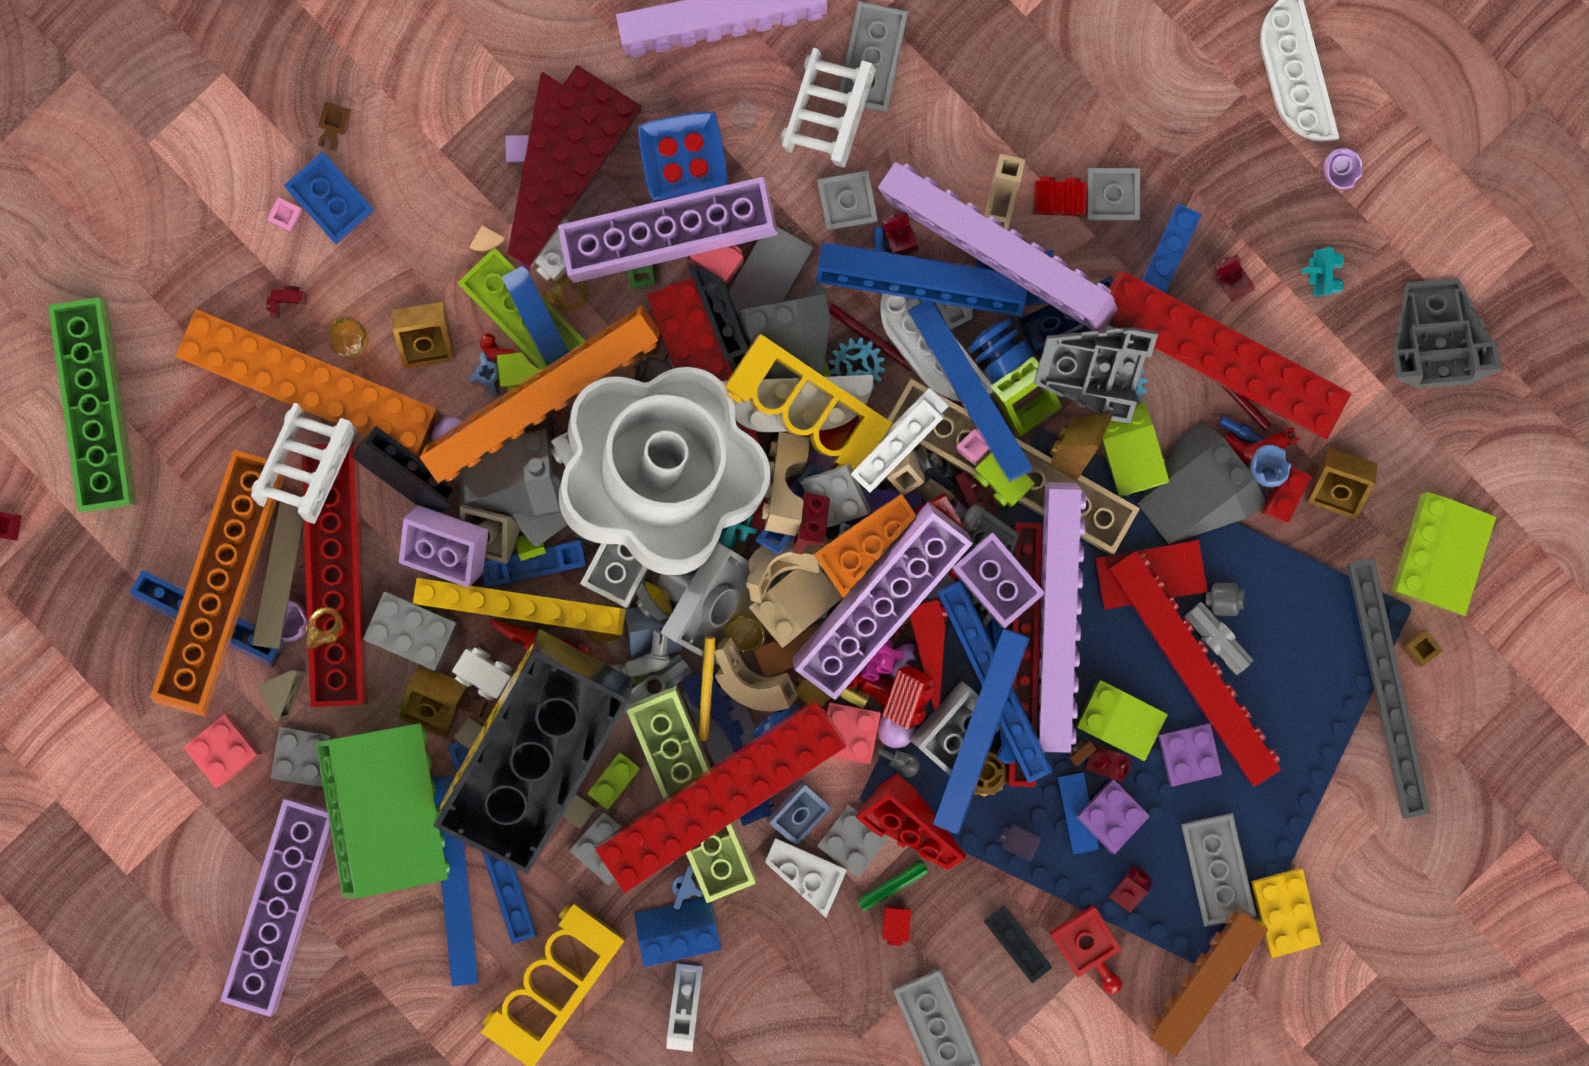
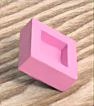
M278 197L267 221L292 233L303 209Z
M975 429L956 446L957 451L976 467L991 453L980 433Z

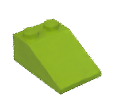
M1146 403L1136 404L1130 424L1110 420L1100 445L1118 496L1123 497L1169 483Z
M1097 680L1074 727L1145 761L1168 714L1101 680Z

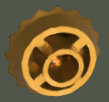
M995 747L990 748L974 795L980 794L983 797L995 795L1007 783L1008 764L997 758L999 755H997L998 751Z

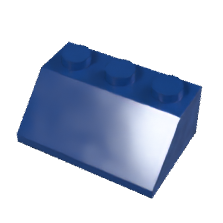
M705 897L682 902L680 909L673 908L674 904L635 912L637 936L644 967L721 950L722 944L712 901L707 903Z

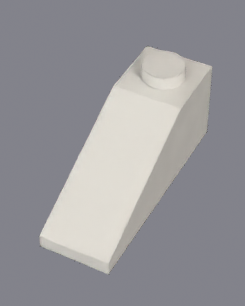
M677 964L667 1034V1049L693 1052L702 966Z

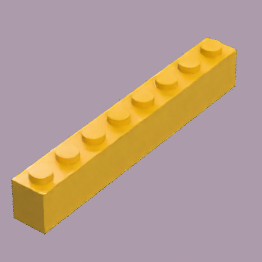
M421 578L416 579L413 604L616 635L623 634L626 609L474 586L468 588L460 584Z

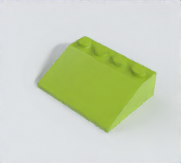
M1430 492L1421 493L1390 592L1466 616L1496 517L1452 499Z

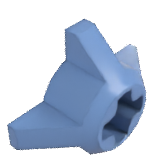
M484 352L480 353L481 364L477 367L476 373L469 376L470 382L480 381L489 387L492 396L497 395L495 383L499 379L498 367L493 362L488 361Z
M688 865L686 874L677 877L673 882V893L677 896L673 908L680 909L683 899H688L693 895L701 897L703 894L702 890L696 888L695 881L691 877L693 874L692 866ZM677 883H682L680 888L677 886Z

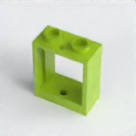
M1031 357L990 386L1006 422L1019 437L1062 408L1057 395L1043 388V393L1015 412L1012 404L1038 387V385L1034 384V379L1039 363L1034 357Z

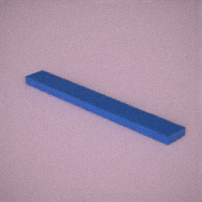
M924 301L909 309L908 314L1008 482L1032 471L1030 462L934 303Z
M960 580L937 591L983 686L996 649L964 583ZM1012 686L1000 719V725L1028 783H1031L1054 771Z
M1004 628L933 823L938 827L955 834L960 833L1030 637Z
M460 742L448 745L456 773L469 752V749ZM482 852L511 943L515 944L536 937V928L516 868Z
M455 775L431 778L436 787V795H434L435 806L439 807V803ZM439 830L444 835L445 847H443L444 858H447L450 868L447 874L448 880L441 881L451 984L452 986L478 984L465 842Z

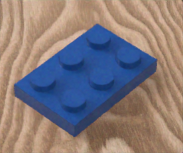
M323 151L284 185L336 245L375 211Z

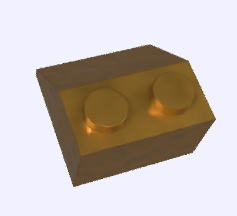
M444 302L392 310V330L403 369L455 361Z
M1101 413L1077 416L1073 418L1069 426L1064 424L1057 436L1061 441L1057 440L1050 451L1053 458L1049 466L1078 480L1098 449L1113 415Z
M1328 447L1319 465L1307 503L1357 520L1376 483L1378 463Z
M419 664L407 685L398 718L411 724L421 723V728L446 738L459 710V705L463 701L467 686L454 678Z

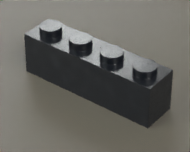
M377 426L366 435L352 455L354 460L417 506L419 505L442 513L450 506L460 489L452 481L447 482L445 479L438 483L418 456Z

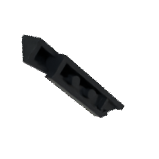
M691 265L689 269L724 359L729 361L732 372H734L749 350L750 345L724 278L701 268L699 265Z

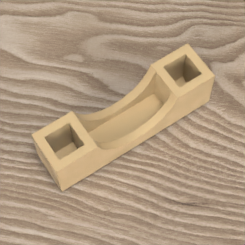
M779 432L776 442L771 441L769 457H773L772 462L769 461L770 483L764 498H768V504L764 503L761 517L766 519V531L792 536L797 534L802 520L803 499L796 496L788 488L785 480L790 476L803 473L808 459L810 442L808 437Z

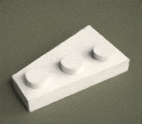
M777 838L774 839L765 863L810 902L824 917H827L846 874V868Z

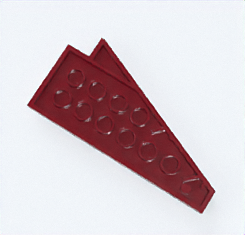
M576 65L563 84L544 72L540 74L507 252L509 259L528 271L557 232L558 225L564 222L642 109V105Z

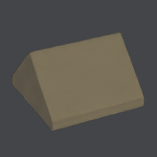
M461 505L460 520L488 529L485 558L507 564L520 531L517 523L506 515Z
M290 670L258 685L273 720H288L304 678L305 670Z

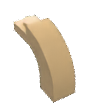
M1000 154L984 217L992 216L1003 224L1001 227L1008 231L1026 159Z
M916 450L911 451L887 475L889 481L903 496L916 489L918 493H922V497L926 502L944 492L949 501L955 498V491L953 489L948 491L922 473L915 455Z
M793 537L785 549L778 555L762 545L748 561L750 575L748 576L746 586L749 589L751 601L761 603L772 580L782 572L802 569L820 573L822 567L813 553L823 546L811 544V546H806L803 555L792 553Z
M732 637L722 639L715 648L714 657L717 664L721 667L716 673L715 678L730 697L746 707L759 711H779L791 707L798 695L788 673L773 677L755 674L743 663Z

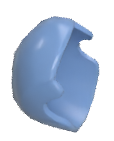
M1263 445L1259 448L1250 466L1255 480L1265 487L1280 486L1287 481L1291 464L1286 461V452L1275 445Z

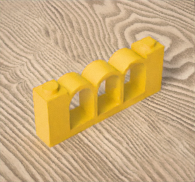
M762 334L757 336L724 387L728 390L726 396L737 404L741 401L747 403L750 400L752 407L759 413L764 415L780 413L781 424L788 433L796 436L810 434V441L818 453L825 456H836L832 461L838 465L836 468L850 464L854 470L879 445L893 424ZM776 360L800 378L785 401L778 408L768 409L759 402L757 389ZM807 381L831 398L813 425L806 430H800L790 423L788 410ZM838 402L861 419L844 445L838 450L831 451L821 444L819 430Z
M576 901L572 907L567 904L558 917L562 920L558 926L561 928L549 937L545 945L546 957L536 959L527 968L524 974V986L514 989L505 998L502 1009L498 1008L495 1013L490 1010L481 1023L485 1026L481 1032L526 1066L536 1065L626 939ZM561 935L573 936L600 955L585 978L578 975L555 957L553 942L557 937ZM549 965L578 985V988L563 1008L533 986L531 973L535 967ZM518 995L530 996L557 1015L542 1038L512 1016L510 1002L514 997Z

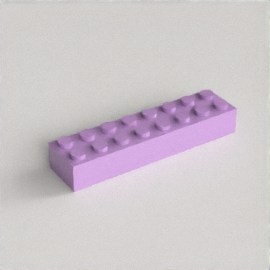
M682 0L616 14L625 56L630 55L631 58L644 56L646 51L650 50L665 52L671 50V46L680 44L681 47H690L699 40L706 39L707 42H714L722 39L721 36L732 34V37H738L747 34V30L767 31L772 29V25L782 23V26H791L797 24V20L805 18L808 21H816L822 19L823 15L827 14V0Z
M763 177L558 225L567 275L574 283L778 235L768 185Z
M928 502L792 657L795 671L836 700L973 544L968 532Z
M290 797L283 799L220 1000L221 1002L269 1017L277 1012L332 836L326 808Z

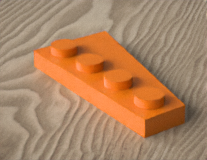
M902 494L813 553L842 598L849 593V590L865 575L873 563L882 556L890 544L898 538L916 517Z

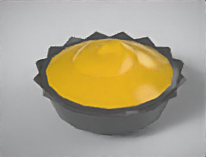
M642 578V582L637 589L638 607L648 618L653 616L658 621L668 619L673 610L668 592L655 586L647 578Z

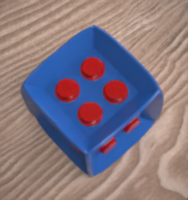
M694 112L653 120L637 127L646 183L652 198L651 203L729 185L723 144L715 112Z

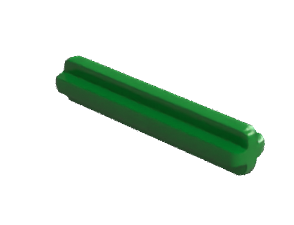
M923 861L917 862L858 898V904L863 911L869 910L928 873L927 867Z

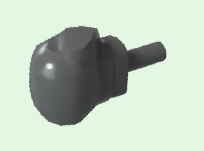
M880 747L878 748L876 753L891 760L889 765L894 767L896 773L902 778H911L918 773L920 763L914 755L898 750L892 754Z

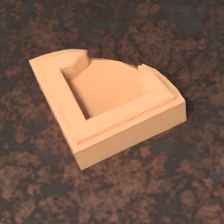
M482 225L469 248L477 252L490 251L494 247H499L505 241V238Z

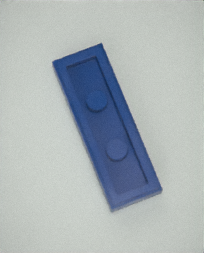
M1084 772L1057 777L1072 854L1099 850L1097 838L1076 818L1089 803Z

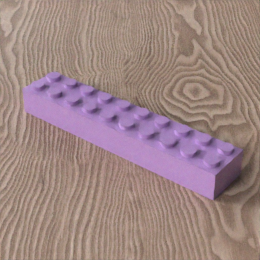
M897 162L893 164L878 186L888 204L902 213L907 212L908 216L1090 330L1100 331L1106 328L1118 310L1114 302L1115 298L1110 294L1111 290L1099 282L1097 285L1088 281L1089 277L1078 269L1075 271L1070 270L1066 267L1067 263L1055 255L1051 258L1044 254L1046 251L1040 245L1034 242L1031 245L1023 241L1024 237L1014 229L1010 231L1005 230L1001 227L1003 224L992 216L984 217L980 214L981 210L969 202L967 205L959 201L960 197L948 189L946 192L938 188L939 184L927 176L925 179L919 177L917 170L905 163L902 166Z
M1045 482L1041 589L1045 594L1040 597L1037 737L1044 752H1071V745H1076V729H1074L1072 719H1077V703H1075L1073 693H1078L1079 681L1078 677H1076V672H1074V667H1079L1080 654L1077 651L1075 642L1080 641L1081 627L1078 625L1076 617L1081 615L1082 600L1079 599V594L1077 593L1078 588H1082L1083 573L1080 572L1079 562L1084 560V547L1081 546L1080 536L1085 534V520H1082L1081 509L1086 508V493H1083L1079 485L1074 482Z

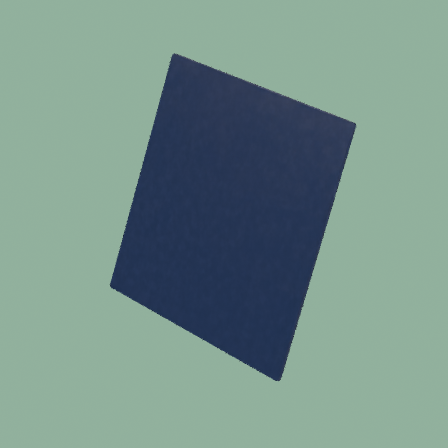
M1040 428L1036 430L1029 446L1053 458L1050 451L1057 440L1061 441V439ZM1094 454L1081 475L1118 496L1106 459ZM1145 490L1121 498L1138 507L1137 502ZM1018 502L1012 507L1008 504L1005 506L1000 504L998 514L995 517L1011 529H1013L1014 523H1042V571L1044 517ZM1139 509L1113 555L1131 552L1132 550L1138 551L1161 547L1168 544L1142 510ZM1237 522L1173 544L1199 540L1208 592H1211L1213 584L1217 582H1236L1240 589H1244L1245 607L1240 609L1237 616L1214 615V617L1219 622H1223L1236 637L1235 640L1254 661L1244 671L1235 675L1218 655H1214L1208 648V653L1205 655L1210 663L1215 661L1223 674L1219 677L1224 684L1229 683L1237 694L1234 697L1239 706L1243 704L1250 713L1251 718L1248 720L1253 728L1258 726L1266 739L1262 742L1268 750L1272 748L1278 755L1280 761L1277 764L1281 770L1254 787L1249 783L1211 725L1222 775L1169 786L1158 736L1146 760L1143 761L1074 727L1076 729V742L1082 740V742L1089 740L1093 745L1131 758L1128 775L1124 777L1123 782L1115 781L1150 816L1115 854H1112L1098 839L1099 850L1072 854L1057 777L1084 772L1089 802L1111 778L1085 769L1090 756L1078 766L1073 765L1067 757L1069 755L1068 752H1045L1054 772L1037 779L1036 787L1008 786L1006 783L1003 789L997 791L995 795L983 797L980 794H973L960 833L955 834L948 831L963 852L1082 910H1086L1094 905L1103 920L1192 963H1195L1201 953L1206 954L1211 947L1209 943L1216 932L1221 933L1226 924L1221 923L1204 927L1181 824L1233 813L1256 913L1254 917L1260 920L1251 881L1288 871L1374 690L1349 576ZM1080 538L1081 546L1084 547V560L1079 562L1080 572L1083 573L1082 588H1078L1077 594H1079V599L1082 600L1081 615H1077L1076 620H1078V625L1081 627L1080 641L1075 642L1077 651L1080 654L1079 667H1074L1079 686L1078 693H1073L1075 703H1077V719L1096 681L1101 680L1168 714L1158 735L1207 723L1210 724L1133 606L1129 605L1104 610L1095 558L1110 556V554ZM1206 592L1173 598L1179 606L1176 612L1181 619L1199 602H1202L1207 607ZM1382 592L1392 641L1395 646L1411 612V607ZM949 616L944 621L945 635L940 704L960 681L969 686L978 695H980L982 689L978 676ZM1011 623L1006 627L1007 629L1011 630ZM987 624L985 629L989 635V626ZM1195 629L1191 632L1196 641L1201 640L1202 637ZM931 699L925 705L924 711H926V716L921 724L916 725V731L935 710ZM1072 719V723H1074V726L1077 722V719ZM1000 729L995 733L990 747H995L998 752L1002 746ZM912 742L901 748H891L885 745L883 749L892 754L898 750L918 758L920 763L918 773L911 778L903 779L917 790L936 815L950 776ZM881 755L860 796V801L863 804L866 803L879 785L896 774V769L889 765L891 760ZM1134 865L1138 869L1144 870L1153 879L1148 894L1130 913L1112 900L1110 894L1127 875L1129 868ZM1240 970L1238 971V973L1236 974V976L1233 978L1232 981H1235V980L1237 979V977H1238V975H1239V973H1240Z

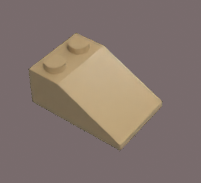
M794 569L765 593L761 603L754 602L749 608L781 647L784 648L841 600L842 597L822 571L815 573Z

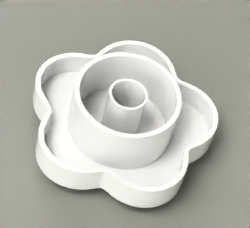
M680 367L663 372L647 383L626 377H608L597 380L584 388L576 398L571 411L568 437L574 456L566 466L559 489L560 510L571 529L583 538L596 543L622 544L626 546L638 562L660 574L681 575L691 572L704 564L714 551L722 529L741 523L749 518L760 506L770 482V465L767 456L761 446L751 436L737 427L734 402L726 396L728 390L724 388L725 385L707 371L692 367Z

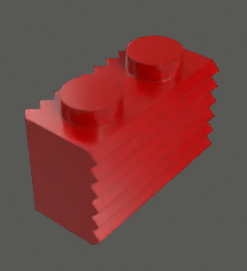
M1051 176L1040 177V180H1035L1033 184L1032 215L1084 217L1086 214L1087 183L1081 182V178L1076 177L1066 178V182L1055 181V177Z
M1291 466L1287 481L1280 486L1274 487L1262 514L1281 524L1291 522L1292 513L1295 512V508H1298L1299 499L1302 498V494H1305L1304 490L1307 489L1306 485L1309 484V480H1312L1311 476Z
M910 665L899 668L882 714L883 717L891 719L892 722L899 724L904 729H910L921 724L926 716V711H924L925 705L934 693L932 686L935 680Z

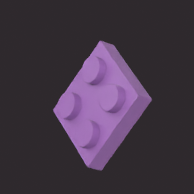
M1207 723L1158 735L1169 786L1222 775L1211 724Z
M1110 779L1076 816L1112 854H1115L1150 817L1114 779Z

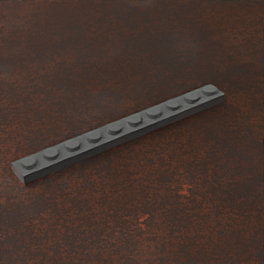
M1375 558L1348 563L1347 569L1401 816L1407 819L1428 814L1430 810Z

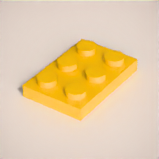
M1297 868L1251 881L1260 921L1265 923L1268 928L1264 939L1270 958L1321 945L1303 869Z

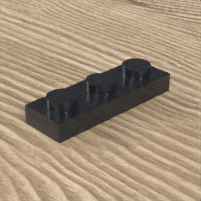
M1004 905L983 920L1032 984L1053 968Z

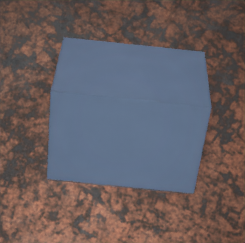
M670 601L671 607L673 608V610H672V612H673L674 609H675V606H674L673 601ZM639 607L626 609L624 628L630 660L642 657L651 651L653 630L660 629L661 640V631L668 619L658 621L653 616L648 618ZM669 638L667 653L682 652V645Z
M802 780L769 815L767 822L797 846L832 808Z

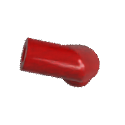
M485 333L482 335L480 348L490 360L497 361V355L514 353V350L499 348L493 334Z

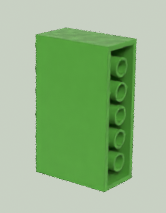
M421 723L316 742L342 898L358 899L448 880L447 874L450 868L448 860L444 858L443 847H445L444 835L439 829L433 827L438 806H435L434 802L436 787L434 781L430 779L431 759L426 754L424 744L427 743V735L425 729L421 728Z

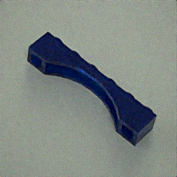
M703 672L682 680L691 704L700 709ZM714 672L710 717L725 732L733 751L736 752L745 746L740 735L744 734L739 720H733L730 711L734 710L728 695L723 697L720 690L721 686L715 678L717 672ZM772 797L741 816L742 825L745 826L771 815V808L775 806Z

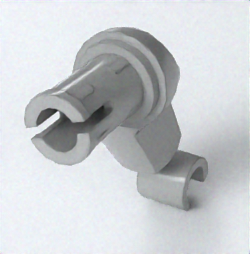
M654 629L651 651L642 657L626 661V666L615 664L612 668L624 674H629L630 677L651 674L665 668L670 661V656L667 653L669 638L662 634V639L660 640V629Z

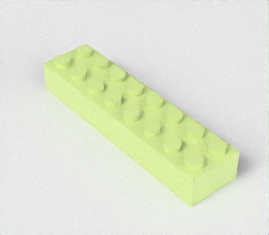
M677 686L628 705L626 711L663 799L711 768ZM734 822L686 853L707 903L756 884V875Z

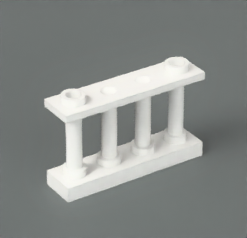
M813 48L811 55L808 54L805 60L804 69L806 72L788 128H784L781 135L782 147L789 153H792L795 144L829 153L831 161L836 166L845 168L876 69L872 63L862 61L860 68L857 67L856 69L822 61L823 55L819 49ZM818 70L852 79L855 83L852 92L846 94L814 85ZM810 95L845 104L847 109L844 117L841 116L839 119L806 110ZM802 120L836 128L839 132L837 141L829 143L798 134Z
M929 387L889 428L879 445L853 470L851 475L871 492L944 418L942 412L949 404Z
M294 403L291 410L285 415L282 430L259 479L252 486L251 497L258 505L263 507L268 497L298 507V513L305 521L315 524L357 430L350 421L342 418L334 427L305 418L306 413L300 405ZM300 427L330 437L331 440L327 448L320 450L294 441ZM289 450L320 460L316 472L311 474L284 465ZM278 474L308 483L309 488L305 496L299 497L272 488Z

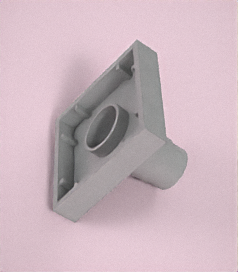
M717 542L711 556L698 570L681 575L661 574L658 587L666 590L670 599L677 603L661 634L704 657V642L707 636L715 637V648L722 639L732 637L736 648H738L756 618L749 608L755 601H751L750 592L746 586L748 576L750 575L748 560ZM777 578L772 580L766 592L775 586Z

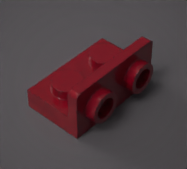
M965 472L955 476L957 487L967 509L977 504L993 516L998 514L987 487H983L976 478Z
M804 492L802 497V520L797 534L794 536L792 553L803 555L806 546H811V544L824 545L830 504L829 497Z

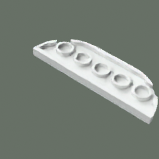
M1279 0L1267 14L1260 33L1261 53L1276 109L1285 124L1298 135L1320 142L1336 141L1339 139V134L1304 1Z
M883 294L880 307L881 321L890 341L928 388L931 387L937 394L948 400L961 402L908 314L909 309L924 302V300ZM956 339L990 396L993 394L990 387L992 385L991 382Z
M873 375L825 377L866 405L872 390ZM799 378L763 379L757 389L759 402L768 409L778 408L785 401ZM806 381L788 410L790 423L800 430L810 428L831 397ZM750 400L747 403L741 401L737 404L734 402L735 419L742 426L759 432H787L781 424L780 413L764 415L752 407ZM837 402L820 430L842 426L857 415Z

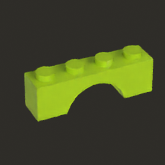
M523 352L497 355L500 387L507 388L508 392L542 370L533 366Z

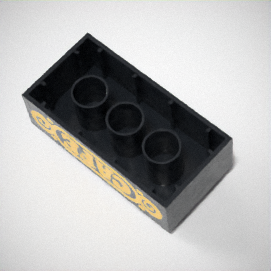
M539 629L443 795L433 827L528 875L630 702L633 678Z

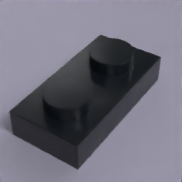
M924 447L915 452L922 473L948 491L958 486L954 477L956 471L949 462L945 463L935 452L931 453Z

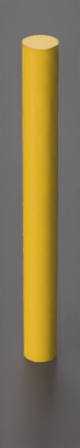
M710 636L705 637L699 741L709 740L715 637Z

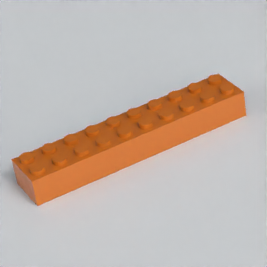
M643 305L639 306L426 445L420 456L421 460L438 483L444 479L447 482L451 481L460 474L459 470L466 465L468 468L474 466L487 451L492 454L503 446L502 442L507 438L511 437L513 440L525 432L524 428L530 423H533V425L539 424L547 417L546 414L553 408L555 411L562 409L569 403L568 399L575 394L578 397L582 390L591 383L612 376V371L618 366L625 368L635 360L634 356L641 351L646 354L654 349L659 339V328Z
M197 309L194 311L175 356L289 405L299 404L304 411L335 424H338L340 418L348 420L355 427L357 433L364 436L377 426L419 458L440 412L436 408Z
M233 449L150 696L156 704L206 717L277 500L268 497L263 507L258 505L251 497L252 486L259 479L268 460L266 458ZM278 474L272 488L281 490L285 476Z

